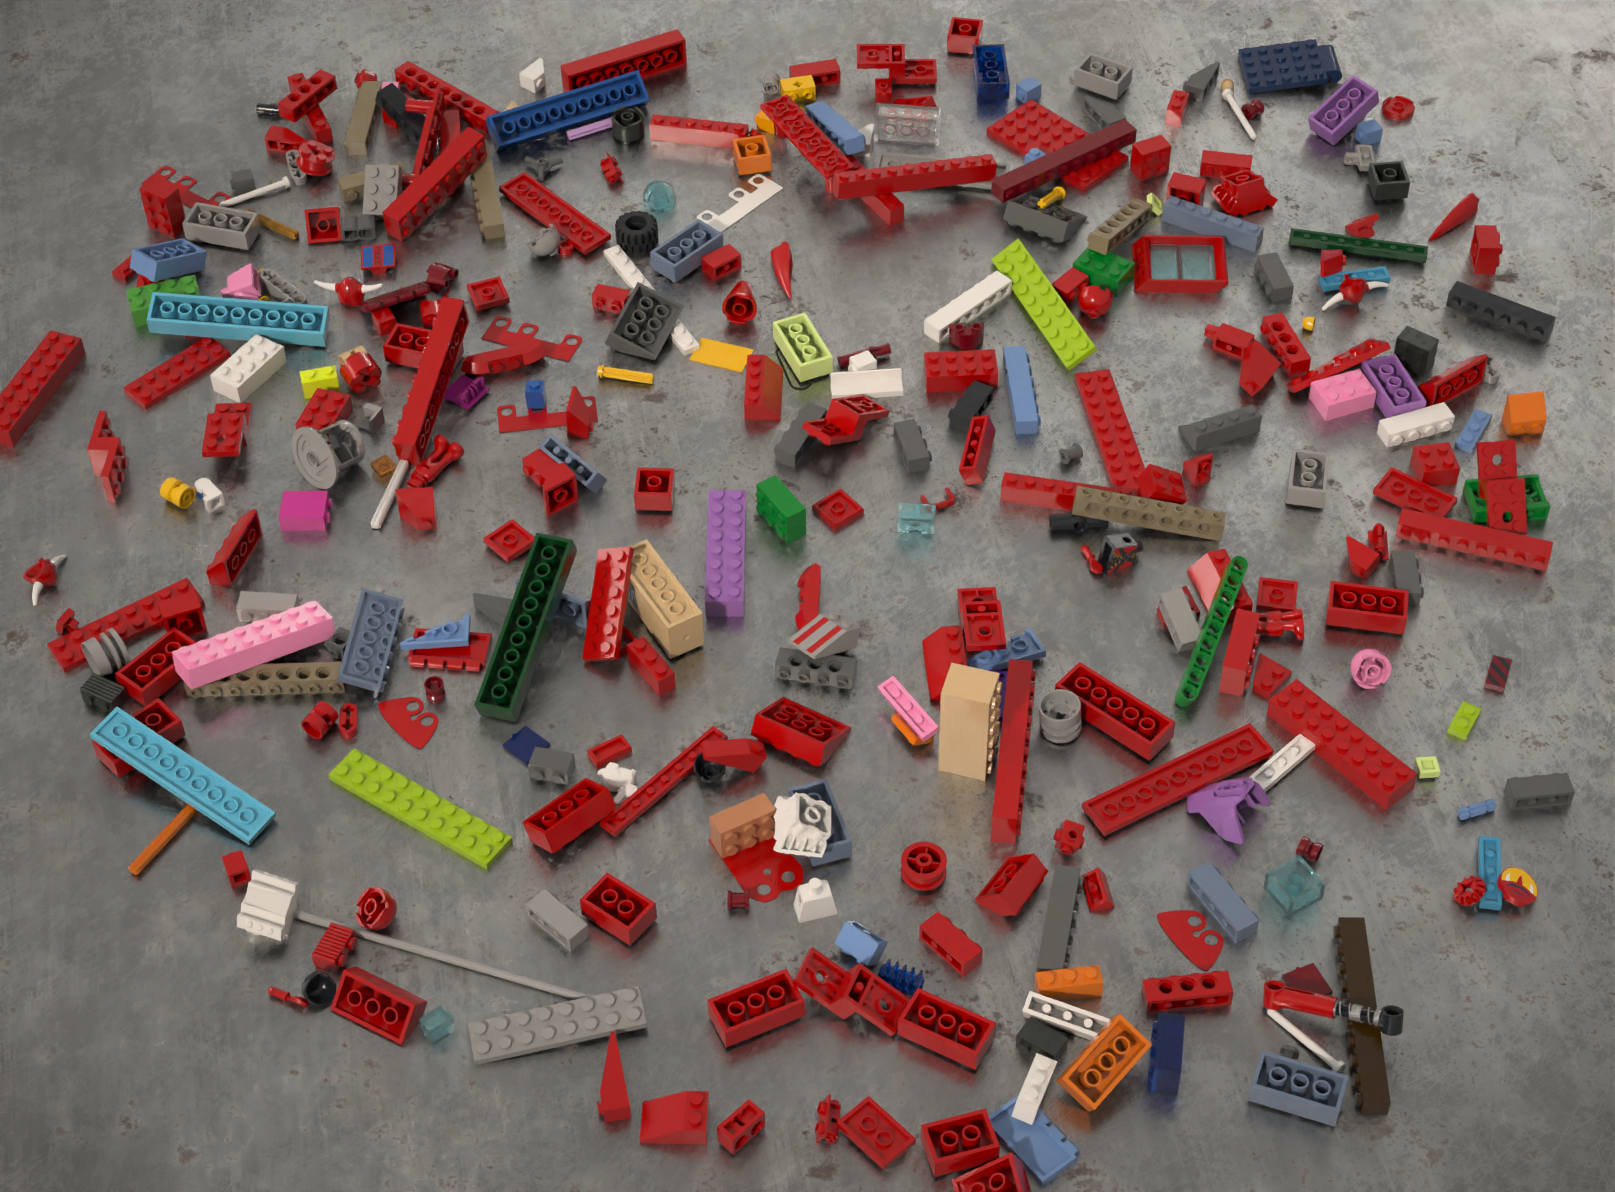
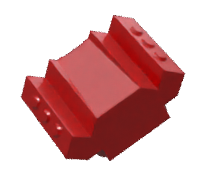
M1249 170L1221 177L1222 184L1216 185L1211 192V195L1225 212L1235 218L1239 213L1246 216V214L1256 210L1263 211L1267 204L1273 208L1278 200L1264 184V178Z

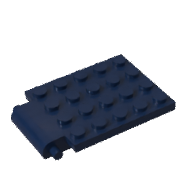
M1316 39L1238 49L1249 94L1327 84V81L1337 83L1342 78L1334 47L1332 45L1318 46Z

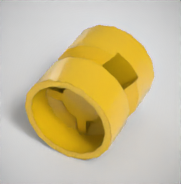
M169 477L163 482L160 488V495L163 499L172 502L174 505L186 509L193 503L196 497V490L175 477Z

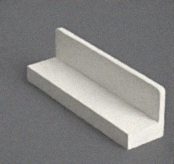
M902 369L830 373L831 397L834 399L864 394L868 398L903 396Z

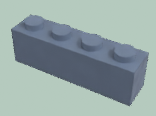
M551 433L539 447L558 464L564 462L576 475V479L595 494L607 481L605 477Z
M1208 861L1188 871L1187 885L1235 943L1257 933L1258 916L1256 913L1251 912L1246 906L1244 899L1236 894L1229 882L1225 881L1217 867H1214Z

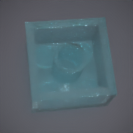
M1298 855L1268 871L1265 875L1263 888L1290 917L1323 899L1326 884L1307 862Z

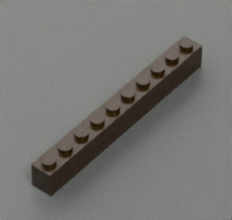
M1339 917L1337 926L1333 927V937L1338 941L1335 951L1336 956H1340L1338 974H1342L1340 990L1341 993L1345 994L1343 1003L1363 1005L1364 1008L1368 1009L1370 1007L1371 1010H1376L1377 1003L1365 918ZM1345 1017V1027L1350 1031V1035H1348V1048H1352L1350 1065L1355 1069V1073H1353V1086H1357L1358 1091L1355 1093L1356 1106H1360V1114L1388 1115L1391 1101L1380 1028L1374 1026V1024L1370 1025L1366 1021L1360 1023Z

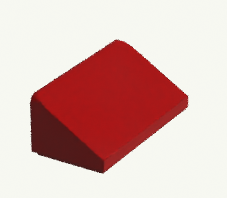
M1099 867L1082 875L1084 877L1083 887L1091 911L1115 907L1106 875Z

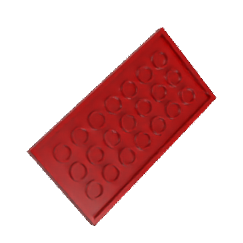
M1032 99L987 128V134L1023 156L1032 148H1038L1047 155L1091 135ZM1116 151L1060 178L1086 192L1126 164L1129 157L1120 151Z

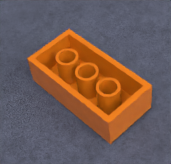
M1119 1013L1107 1022L1056 1081L1088 1112L1093 1111L1152 1044Z

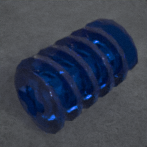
M890 958L881 966L878 973L881 979L891 984L894 988L897 989L899 986L901 992L907 989L909 995H912L917 988L923 989L925 982L923 970L915 974V967H912L908 972L907 964L900 969L898 961L894 966H891Z

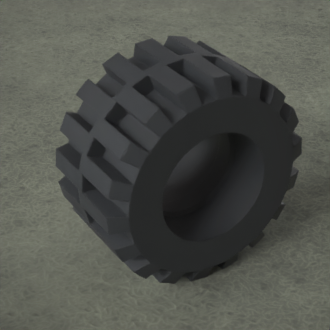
M639 210L624 213V215L619 216V219L616 220V242L623 251L636 254L645 253L657 245L658 225L656 218L652 214Z

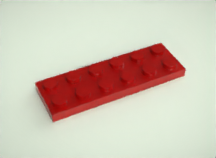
M204 337L123 387L124 393L146 410L230 358L231 353L215 339Z
M631 547L598 549L582 660L586 662L618 660L634 553V549Z

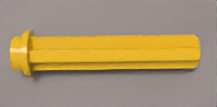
M1060 186L1054 188L1053 192L1041 198L1037 205L1044 209L1055 201L1062 200L1066 195L1064 188Z
M605 364L598 366L597 376H600L602 379L603 377L648 384H652L654 381L652 373L605 367Z

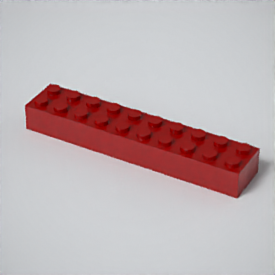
M443 297L441 304H438L437 316L432 322V331L428 333V343L423 348L422 360L418 362V372L413 377V386L408 392L407 404L403 406V416L398 421L397 433L392 438V445L395 447L396 456H398L399 461L401 459L407 460L409 465L418 466L424 459L469 324V317L464 300Z
M1009 659L992 813L991 842L1015 844L1016 836L1021 834L1022 807L1029 744L1027 743H1029L1031 728L1027 727H1031L1032 713L1030 712L1033 709L1035 682L1032 681L1036 679V669H1032L1033 661Z

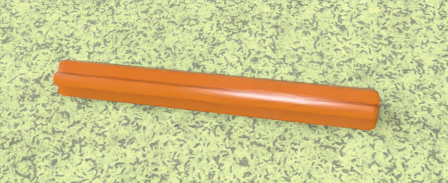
M187 804L129 865V871L134 875H138L198 810Z

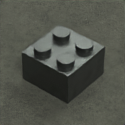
M1403 161L1369 164L1367 180L1374 200L1408 198L1410 180Z
M1406 326L1396 339L1394 354H1396L1407 371L1424 378L1434 366L1439 339Z

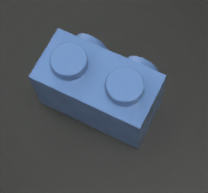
M856 920L845 921L835 944L841 947V952L857 958L856 961L867 967L878 964L888 942Z

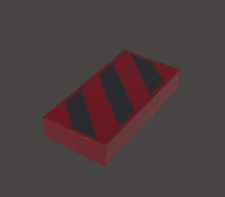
M1496 655L1492 656L1484 688L1504 693L1512 659Z

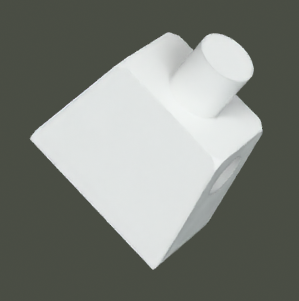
M812 878L809 883L798 886L794 909L799 923L838 914L827 880Z

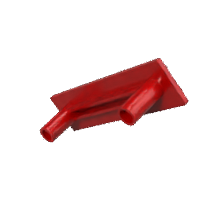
M437 85L433 101L406 100V112L426 114L412 174H402V188H407L433 162V150H436L437 139L440 133L439 125H442L443 114L445 113L444 92H441V86Z
M789 95L760 104V109L775 124L776 136L778 138L787 137L825 178L826 191L833 193L834 173L850 171L854 169V165Z

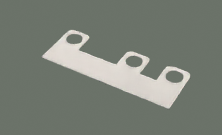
M756 174L748 182L757 187V190L750 194L742 188H736L729 193V197L738 201L736 205L720 216L710 210H705L697 216V219L722 232L779 192L783 187L761 174ZM761 177L764 181L761 184H755L753 179ZM736 191H742L744 196L736 198L733 194ZM709 213L712 215V219L703 220L702 215Z

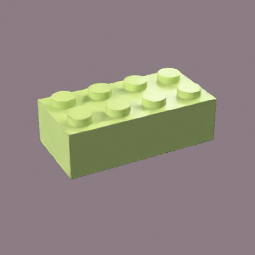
M806 313L773 322V338L800 382L833 372V356Z

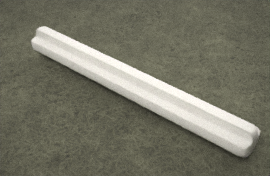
M401 459L370 522L373 529H380L396 495L395 490L399 489L408 470L409 462L407 460Z

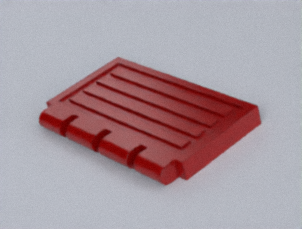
M415 628L413 638L416 639L424 636V631L429 629ZM470 632L469 646L409 650L408 662H410L411 667L425 668L427 664L428 668L444 669V666L447 665V670L463 671L464 666H466V671L480 672L481 668L486 666L492 642V633Z

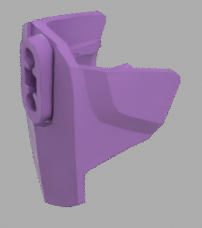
M1236 778L1207 785L1190 794L1187 798V811L1189 813L1199 812L1218 835L1226 841L1243 844L1245 840L1240 826L1245 821L1237 810L1249 806L1256 808V805L1267 807L1271 805L1260 784L1252 778Z

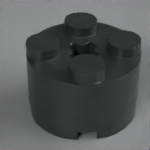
M622 106L613 111L611 116L612 133L616 139L620 140L623 144H629L631 141L645 136L644 114L638 107L632 109L628 108V106Z

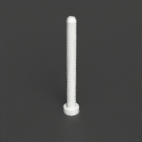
M1225 89L1222 92V97L1224 100H1228L1250 138L1255 140L1257 135L1235 101L1233 91Z
M287 176L282 177L281 181L219 203V206L229 207L284 186L289 188L291 187Z
M1267 1010L1271 1018L1332 1067V1071L1337 1073L1344 1071L1346 1068L1345 1062L1342 1060L1337 1061L1277 1010Z

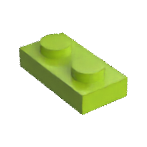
M1463 701L1447 733L1467 740L1481 714L1482 708Z

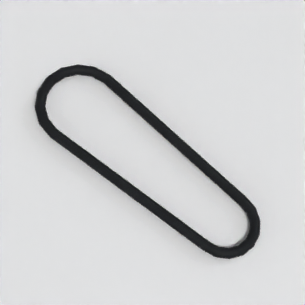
M778 348L775 353L781 367H783V372L787 378L789 385L795 390H805L809 388L812 383L811 379H809V384L804 388H796L792 385L788 377V374L783 366V363L778 355V351L780 350V348Z

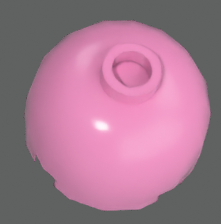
M1376 649L1359 651L1353 657L1350 665L1353 679L1360 687L1365 689L1376 688L1375 685L1385 683L1392 670L1388 658Z

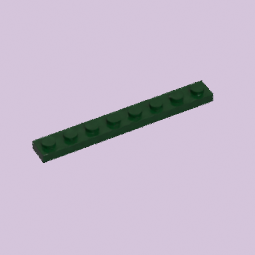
M1291 228L1288 243L1296 246L1343 250V252L1425 263L1428 254V246Z

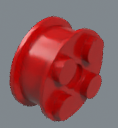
M309 140L300 145L298 150L300 156L297 158L296 164L301 171L313 176H324L332 171L333 165L331 162L335 158L332 147L314 140Z
M916 842L909 845L903 851L901 856V877L908 886L916 890L926 891L936 889L943 883L947 873V857L942 848L931 842Z

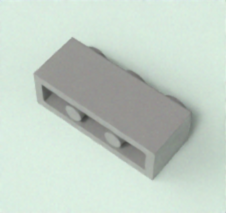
M1182 588L1161 593L1157 604L1178 653L1193 649L1201 627L1199 628L1196 622L1195 612L1190 608L1188 595L1184 594Z
M241 591L236 611L239 621L254 622L268 618L273 614L285 612L290 608L299 607L300 603L298 594Z
M544 889L526 904L528 917L570 952L589 937L588 922L583 917L579 918L570 906L562 904L555 894H550Z

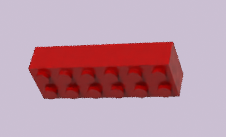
M1081 662L1055 684V690H1068L1078 696L1081 702V718L1149 761L1174 737L1175 721Z

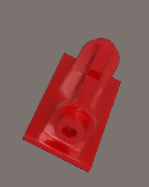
M606 152L608 157L601 160L600 166L605 173L607 181L614 184L620 179L624 183L621 177L623 173L619 166H617L619 165L614 156L610 157L608 152Z
M1377 523L1372 531L1368 530L1369 548L1380 554V560H1389L1387 531H1384V526L1381 523Z
M828 1094L823 1101H820L817 1107L819 1119L815 1126V1133L817 1134L816 1143H819L822 1139H826L828 1143H835V1140L838 1139L839 1129L836 1127L837 1123L831 1121L837 1122L840 1120L841 1105L838 1100H831V1094Z

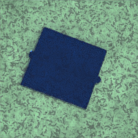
M524 726L516 734H512V737L502 745L504 749L526 765L529 764L535 747L549 748L551 746L547 740L527 726Z

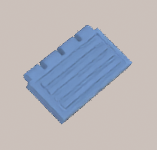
M1016 1096L990 1114L989 1119L997 1139L1023 1162L1024 1168L1043 1186L1077 1161L1076 1156L1079 1155L1080 1150L1070 1139L1065 1141L1067 1136L1056 1124L1051 1125L1052 1120L1041 1109L1038 1110L1032 1125L1011 1117L1018 1098Z

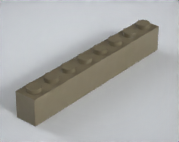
M485 140L486 160L470 174L473 190H476L473 192L475 201H477L475 203L478 220L482 222L479 223L480 231L484 233L485 240L505 237L504 222L488 140Z

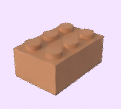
M765 793L709 816L711 842L721 858L732 856L745 848H751L755 844L763 840H769L775 835V819L773 817L776 809Z

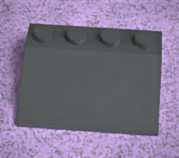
M1030 194L1008 200L1003 220L1008 221L1009 225H1019L1025 231L1037 232L1038 236L1053 238V241L1056 243L1069 240L1087 219L1086 215L1054 203L1041 209L1037 205L1041 198Z
M637 282L612 327L605 344L622 353L656 360L684 306Z

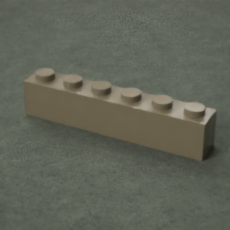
M364 81L358 89V97L355 99L356 106L353 107L352 111L353 117L350 118V127L347 128V138H344V148H347L348 155L368 154L380 110L375 99L377 92L382 88V81Z

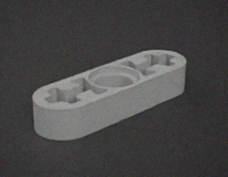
M294 149L289 150L285 155L294 185H304L307 182L306 173L299 168H293L297 167L296 160L300 156L299 152Z

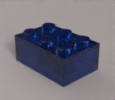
M1159 1012L1158 1020H1153L1150 1041L1152 1045L1147 1083L1151 1084L1152 1093L1178 1095L1182 1068L1185 1015Z

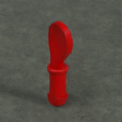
M1082 545L1081 552L1085 555L1087 561L1090 562V570L1097 574L1102 573L1103 567L1095 559L1096 557L1090 551L1089 546Z
M273 986L268 988V994L280 998L284 1002L293 1001L305 1007L309 1004L302 996H290V992H285Z

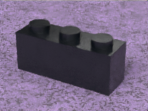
M975 380L970 386H967L962 398L959 397L954 409L952 408L949 411V427L968 433L972 417L982 416L993 401V387Z

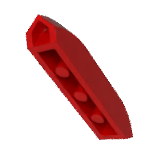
M534 341L469 355L463 360L461 372L481 376L529 366L544 357L548 350L542 343Z
M817 563L806 568L798 580L797 587L800 589V600H803V602L799 603V612L795 615L798 630H801L819 615L821 566Z

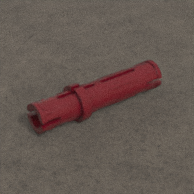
M889 343L875 347L872 345L868 349L838 356L839 366L849 365V357L867 350L875 359L879 356L891 354Z

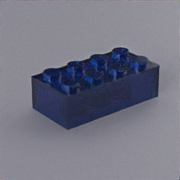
M1004 44L972 45V67L977 100L1009 99L1010 80Z

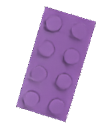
M1352 75L1308 117L1310 130L1332 145H1335L1379 103L1378 91L1355 75Z
M1396 354L1362 362L1361 371L1376 390L1375 402L1385 418L1425 408V398Z

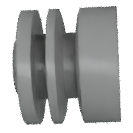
M113 628L107 630V635L104 632L99 634L101 643L94 637L81 643L82 651L95 674L102 677L112 673L111 664L117 669H121L122 664L125 666L131 661L124 641Z
M1061 689L1049 691L1042 696L1039 701V722L1042 735L1054 743H1066L1078 737L1082 726L1081 702L1078 696L1073 692Z

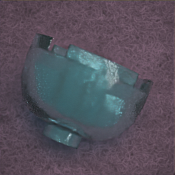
M661 180L649 183L643 192L644 206L652 212H656V210H661V212L671 210L676 204V194L672 185Z

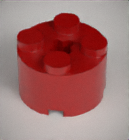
M354 353L345 360L347 363L344 367L343 365L340 367L341 376L358 395L364 393L365 389L377 387L381 383L382 371L369 353Z

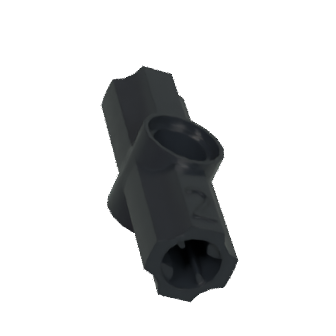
M1072 510L1069 513L1049 514L1050 530L1072 529L1075 533H1081L1086 531L1087 528L1104 527L1108 523L1106 520L1073 515Z

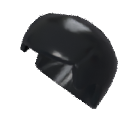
M702 753L694 760V771L698 778L705 783H715L721 780L725 774L726 765L704 760Z
M315 971L304 979L302 994L312 1005L324 1006L334 998L337 985L327 973Z

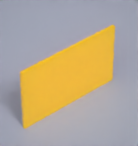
M701 337L698 342L700 349L693 351L689 360L743 372L747 364V355H752L754 349Z

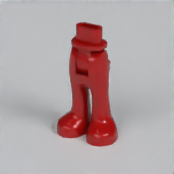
M438 434L433 440L434 451L416 467L407 484L411 488L426 487L427 483L434 481L446 466L464 455L462 446L457 442L449 444L446 437Z

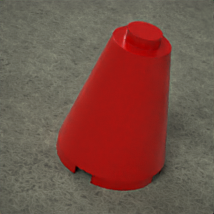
M739 281L723 301L722 312L730 322L746 324L747 321L753 320L756 316L757 304L753 288L747 281Z

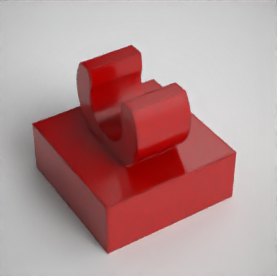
M68 608L57 620L56 631L60 634H63L66 630L72 632L78 629L79 622L74 619L75 612Z

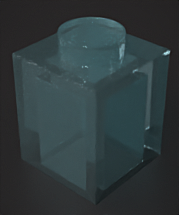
M441 1005L419 1019L421 1032L432 1045L455 1032L453 1024L455 1019L450 1011H445Z

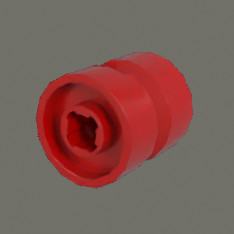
M320 701L314 706L311 713L303 719L301 726L311 737L321 739L329 730V727H332L339 716L330 704Z

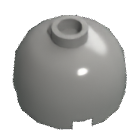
M548 224L550 227L548 229L545 227L541 228L530 237L531 242L526 243L534 254L538 256L549 254L552 256L558 251L557 247L561 239L558 230L553 224Z

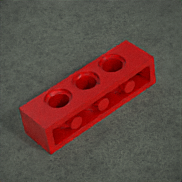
M320 69L277 103L280 116L294 123L337 90L335 75Z
M1281 312L1264 316L1260 325L1261 334L1266 337L1268 345L1274 350L1276 358H1279L1282 368L1287 371L1289 376L1308 372L1311 357L1284 314Z
M1216 970L1210 973H1192L1182 976L1172 975L1164 978L1153 977L1142 980L1141 994L1146 1014L1229 1005L1232 1004L1233 988L1228 971Z

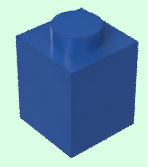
M527 380L525 388L527 409L545 408L547 399L545 380Z

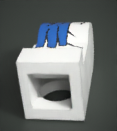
M201 478L195 482L194 486L197 496L204 501L205 508L209 513L225 505L223 493L209 479Z

